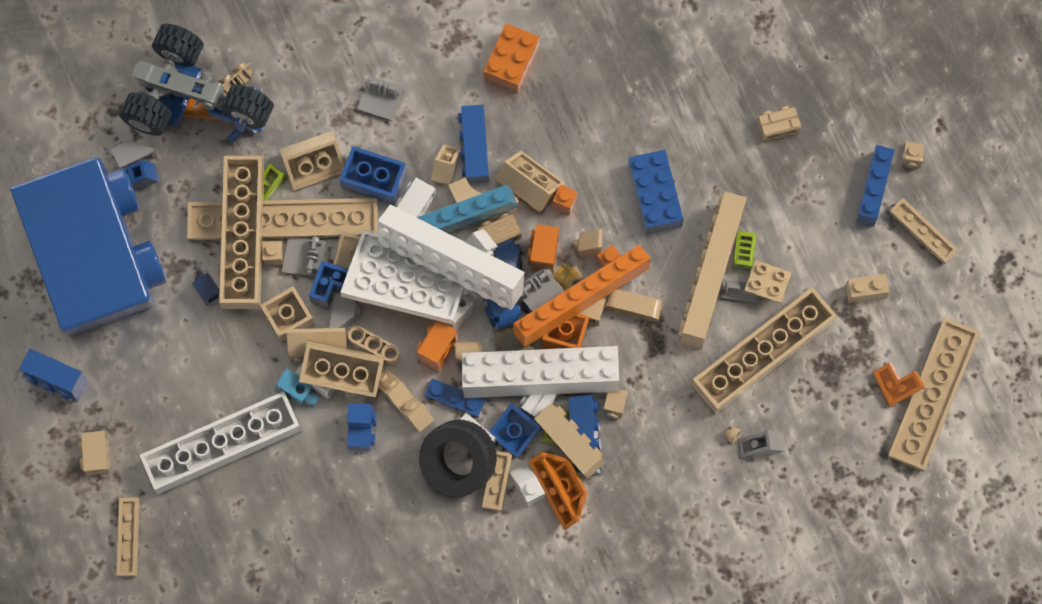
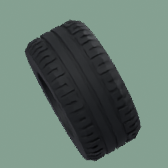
M455 419L436 427L425 437L419 451V466L421 467L420 470L424 479L427 480V483L434 490L450 497H463L479 490L491 479L497 465V451L491 436L481 426L469 420ZM448 442H459L469 450L472 457V469L469 474H457L447 466L444 460V447Z

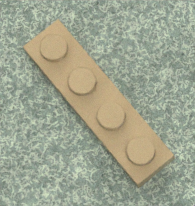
M904 198L889 211L902 226L943 264L957 253L958 249Z
M119 498L117 577H137L139 498Z

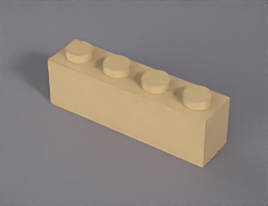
M551 403L534 419L587 478L591 477L605 464L602 459L604 455L597 447L593 449L589 445L592 441L584 433L582 435L579 434L577 431L579 427L572 419L568 421L564 417L567 413L560 405L555 407Z

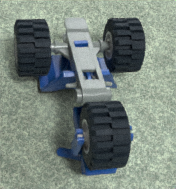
M162 24L152 43V48L159 56L165 59V65L161 68L144 61L137 62L132 76L138 79L139 85L144 86L149 94L147 96L141 93H129L119 113V117L137 131L152 136H161L167 125L178 126L190 98L196 100L194 109H197L199 103H202L207 108V113L227 123H236L235 130L227 137L228 142L231 143L242 132L244 133L246 129L254 134L257 131L262 132L274 108V104L265 94L261 93L260 89H254V86L248 87L234 84L230 86L226 96L222 95L224 92L223 84L217 81L210 83L211 76H208L206 81L201 80L200 77L204 69L193 67L203 49V41L193 32L181 26Z

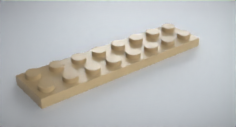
M943 318L920 375L925 389L912 395L888 454L889 458L920 471H925L979 337V331L948 318Z

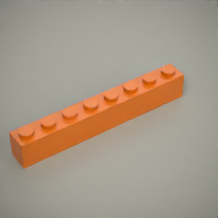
M639 244L514 323V335L524 347L530 345L649 270L651 258Z

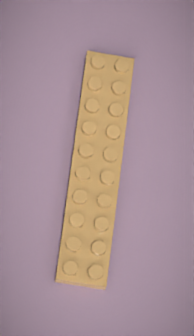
M378 198L263 201L262 239L312 238L313 236L319 238L340 237L341 231L361 236L363 230L378 234ZM188 202V241L221 240L222 202Z

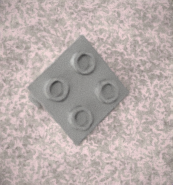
M369 76V78H366V87L357 110L393 121L405 87Z
M313 236L312 239L288 238L282 273L316 277L321 261H323L326 241H320L319 237Z
M543 267L524 282L523 294L520 298L531 311L564 292L563 288L553 278V273L549 268Z

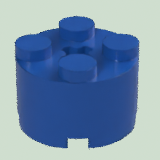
M482 297L483 302L487 301V307L484 308L492 327L495 326L494 330L513 325L519 320L521 309L518 304H515L512 310L499 306L490 299Z

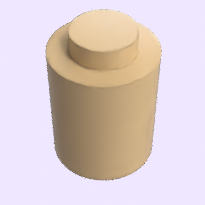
M479 341L455 342L456 361H462V353L483 352V345H479Z

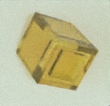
M563 262L553 275V278L566 291L579 276V273Z

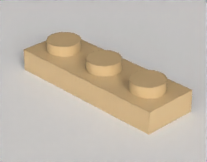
M497 451V465L494 474L486 484L482 508L501 512L512 453Z

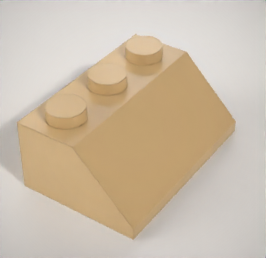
M333 131L279 149L294 191L342 174L345 166Z
M522 151L506 160L495 180L500 182L501 186L508 185L516 197L523 199L530 204L531 208L539 212L552 202L560 184L563 186L566 184Z
M345 328L287 329L288 357L290 362L294 364H302L307 341L348 349V337Z

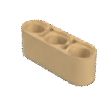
M617 289L607 295L604 308L615 313L658 322L663 302L655 298Z
M359 326L352 327L349 330V342L356 349L364 353L383 356V363L388 366H394L399 362V351L395 345ZM355 334L362 335V338L358 341L352 339ZM371 343H377L379 344V347L375 350H372L369 348V345ZM388 352L396 354L392 359H388L385 356Z

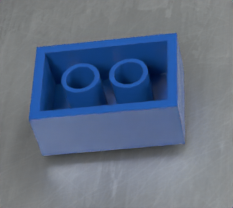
M352 146L340 177V185L342 188L395 204L407 172L406 163Z
M32 349L28 350L19 368L28 383L34 386L40 384L47 392L52 394L57 392L61 394L63 399L70 402L72 399L78 402L88 383L82 371Z

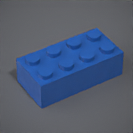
M666 150L629 157L628 168L645 234L682 227L684 219Z

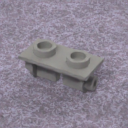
M723 279L720 298L759 303L758 295L744 291L747 283Z

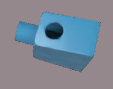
M286 369L277 382L275 391L278 393L284 391L288 399L300 406L303 402H306L314 407L320 397L311 392L313 386L299 382L300 377ZM296 389H301L303 393L298 394Z

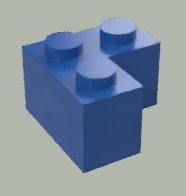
M321 261L309 294L310 302L329 308L334 292H341L349 269Z
M348 403L347 448L348 450L371 451L372 446H375L376 434H373V427L377 426L376 410H373L372 404Z

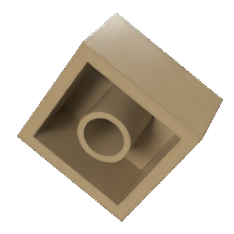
M294 286L260 305L263 314L281 343L287 340V329H307L314 325L311 314Z

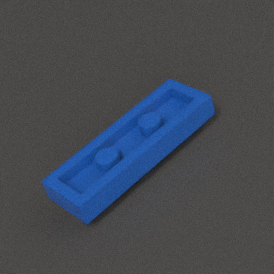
M433 378L424 395L427 399L479 418L486 401L482 397L464 398L463 390Z

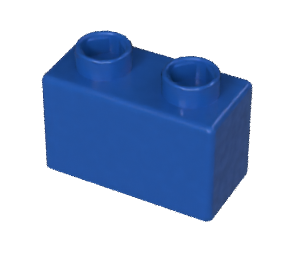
M94 157L10 188L62 332L72 337L147 310L155 305L151 289L165 284L166 278L152 241L134 245L125 216L138 212L140 207L124 168L108 173L102 161Z

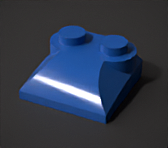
M511 403L490 429L489 433L496 438L499 444L518 458L531 441L538 436L542 427L520 408Z

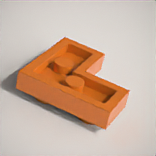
M888 363L873 372L890 406H894L925 389L917 371L899 378L892 363Z

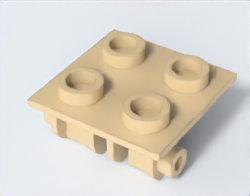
M243 62L232 69L233 74L231 76L229 74L225 75L218 81L224 85L222 95L226 96L230 86L236 84L233 80L234 78L240 85H244L243 82L246 83L252 78L254 74L250 68L246 70V67L251 64L250 62L246 64Z
M755 260L744 291L781 303L792 272Z

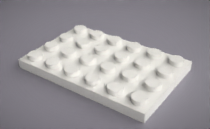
M363 230L341 290V297L453 324L465 288L463 285L452 282L439 273L432 272L423 265L416 264L412 259L401 256L390 248L383 247L378 243V234Z

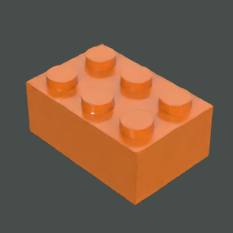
M505 23L483 71L484 80L518 93L540 46V36Z

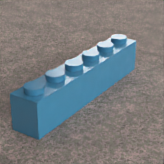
M504 185L416 218L449 233L518 208L513 190L508 185Z

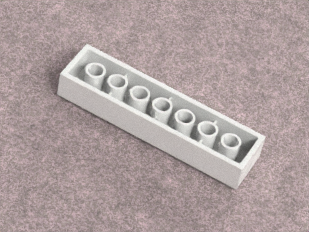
M389 205L378 220V243L385 248L396 251L401 256L412 259L416 264L423 265L432 272L439 273L448 280L463 285L467 290H473L483 298L490 299L499 306L512 310L523 294L525 272L392 205Z
M618 346L462 353V388L464 398L620 391Z
M283 391L140 454V457L155 492L161 494L301 432V429Z

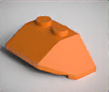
M541 452L531 459L529 464L565 531L580 521L588 493L569 458Z

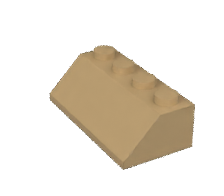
M307 341L299 382L376 398L384 358L383 356Z

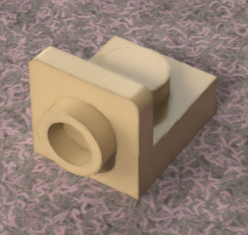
M906 141L902 165H906L910 169L920 168L923 163L925 145Z

